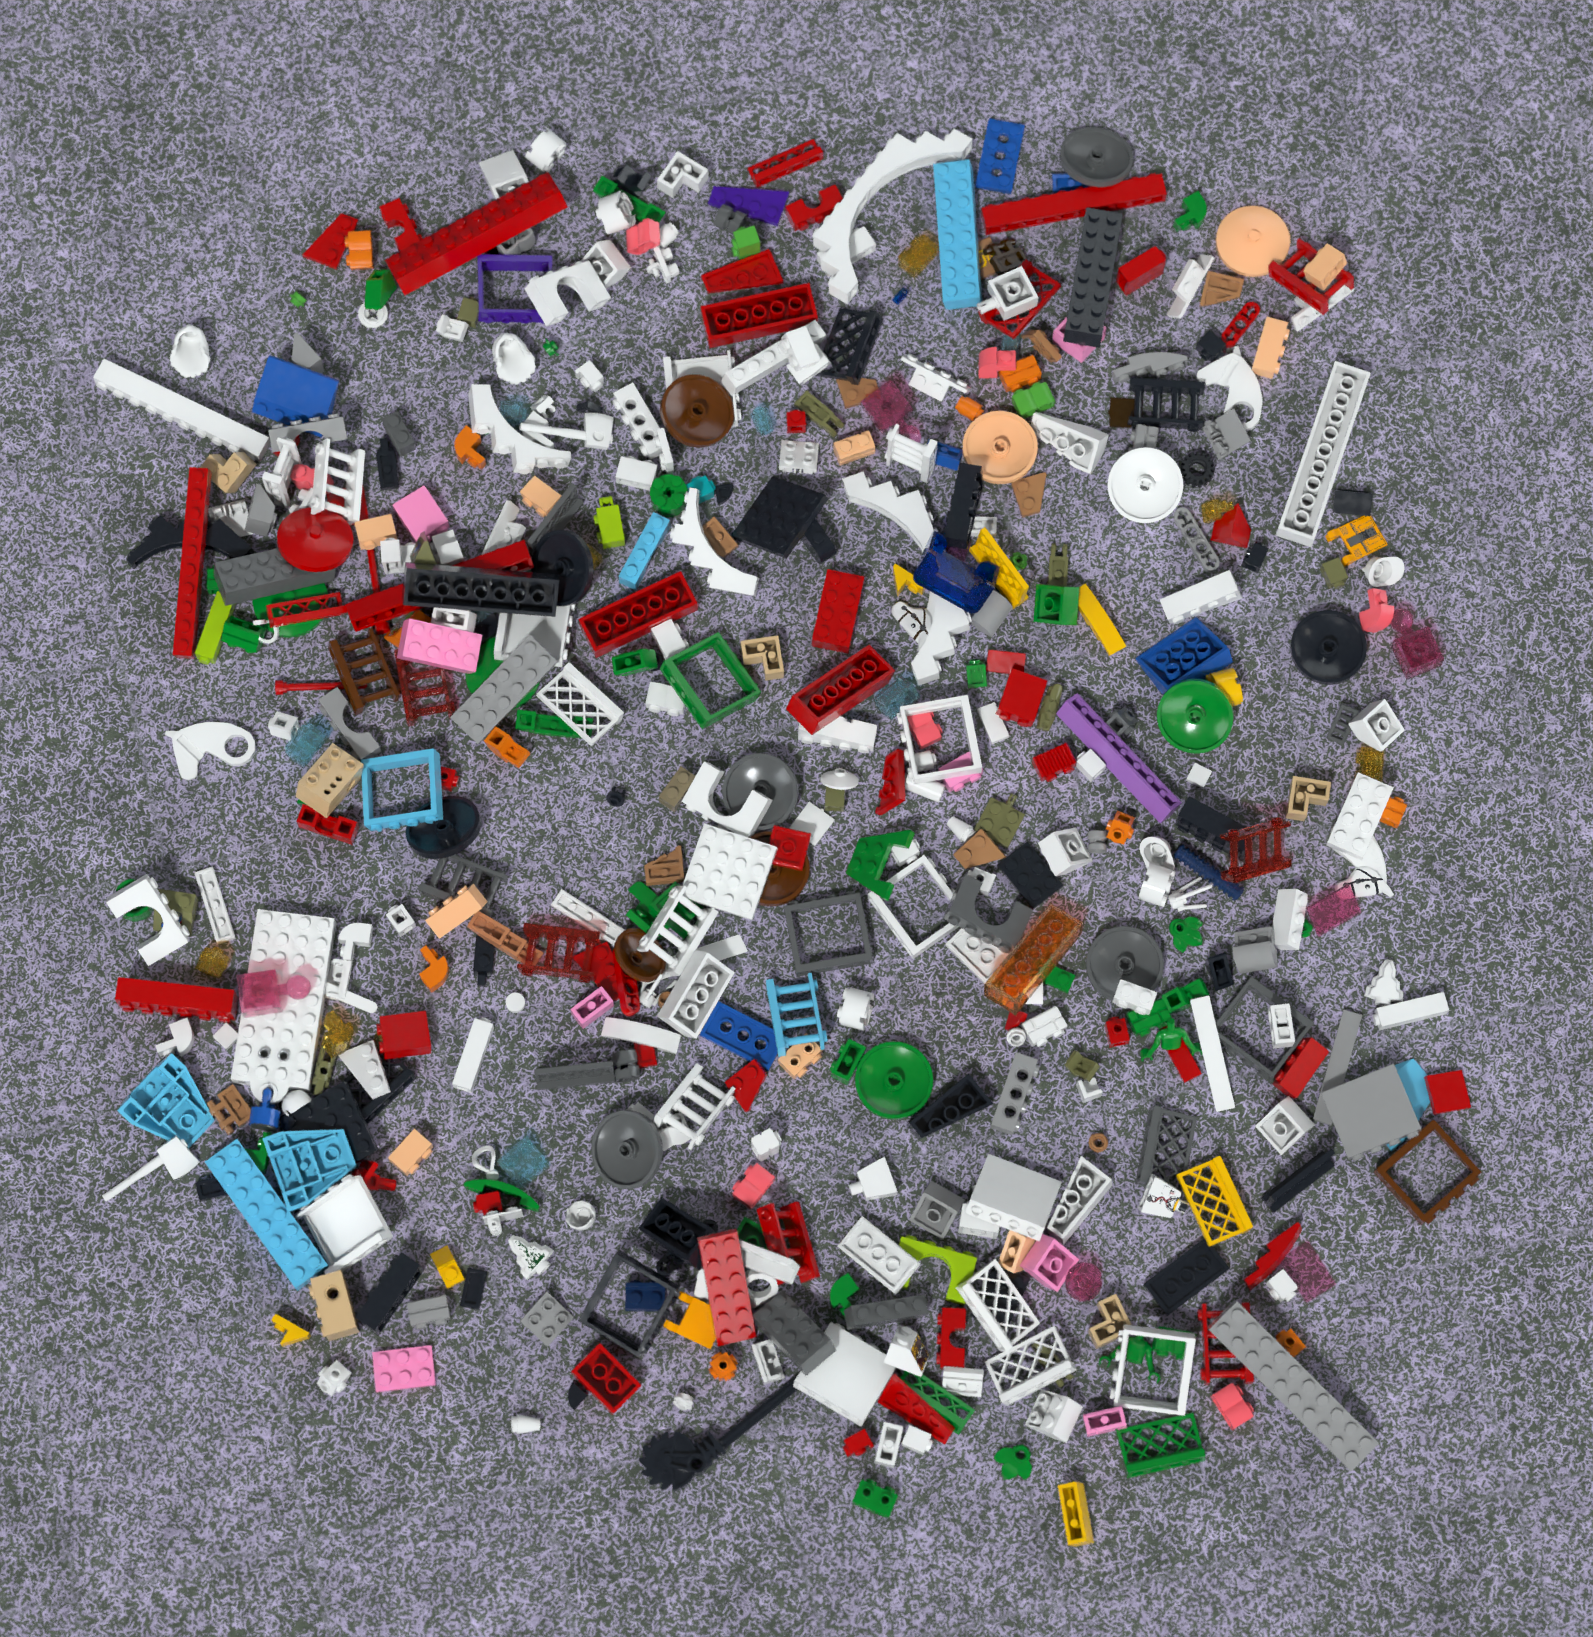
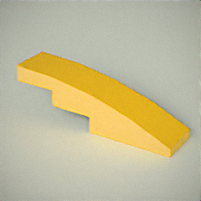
M1086 584L1080 586L1078 610L1087 625L1091 627L1097 640L1101 641L1107 654L1111 656L1125 648L1126 644Z

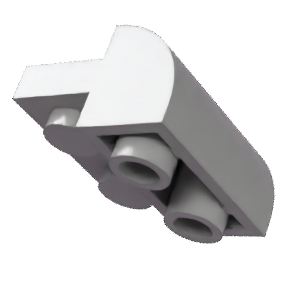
M978 586L963 608L965 613L969 612L972 623L969 624L975 626L978 631L992 637L1013 607L1005 597L995 590L989 591Z
M1271 926L1234 933L1235 947H1233V956L1236 967L1241 974L1278 967L1277 949L1274 947V930Z

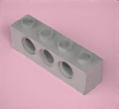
M1015 1053L990 1128L1009 1135H1013L1014 1131L1018 1132L1021 1120H1018L1020 1112H1025L1028 1103L1024 1101L1026 1094L1030 1095L1034 1086L1030 1082L1033 1076L1037 1077L1040 1068L1037 1065L1038 1059ZM1023 1072L1027 1075V1079L1021 1081L1017 1078V1074ZM1017 1090L1021 1093V1097L1015 1099L1011 1096V1092ZM1008 1108L1013 1109L1015 1115L1008 1117L1004 1111Z

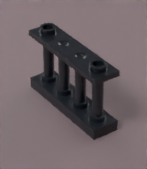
M1130 378L1129 391L1135 393L1134 417H1128L1127 425H1131L1133 429H1136V426L1140 424L1148 427L1188 429L1189 432L1202 430L1204 420H1197L1198 396L1203 395L1205 382ZM1151 392L1153 394L1152 418L1141 417L1142 393ZM1170 393L1172 395L1171 419L1160 418L1161 394ZM1181 394H1189L1191 396L1190 420L1179 419V396Z

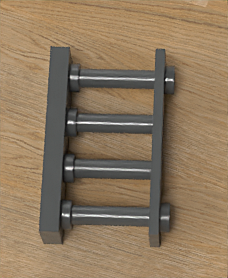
M453 855L439 859L430 882H427V884L421 883L418 890L421 895L443 902L449 896L455 897L454 891L465 867L476 871L469 886L474 884L477 887L483 874L492 877V883L485 897L488 902L479 910L481 913L492 918L494 914L490 910V904L500 881L508 883V876L506 872L500 869H495L494 871ZM448 860L458 865L448 888L442 891L437 889L436 885Z

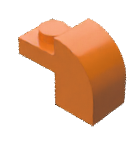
M467 425L455 439L456 456L461 464L467 460L472 467H478L482 470L486 465V460L475 451L482 443L481 436L477 433H472V429Z
M496 726L484 740L485 744L495 755L517 768H520L530 755L527 749L515 743L509 734Z
M424 946L420 949V952L430 966L419 973V976L432 993L446 982L449 967L444 956L437 960L439 956L433 948L429 950L427 946Z

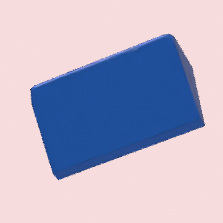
M1066 172L1051 173L1053 193L1062 190L1072 191L1078 187H1090L1074 180Z
M938 442L935 464L957 471L963 455L962 449Z

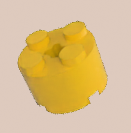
M1234 668L1205 675L1207 681L1216 684L1227 694L1232 706L1242 704V689L1240 683L1238 684L1236 679H1234L1238 678Z

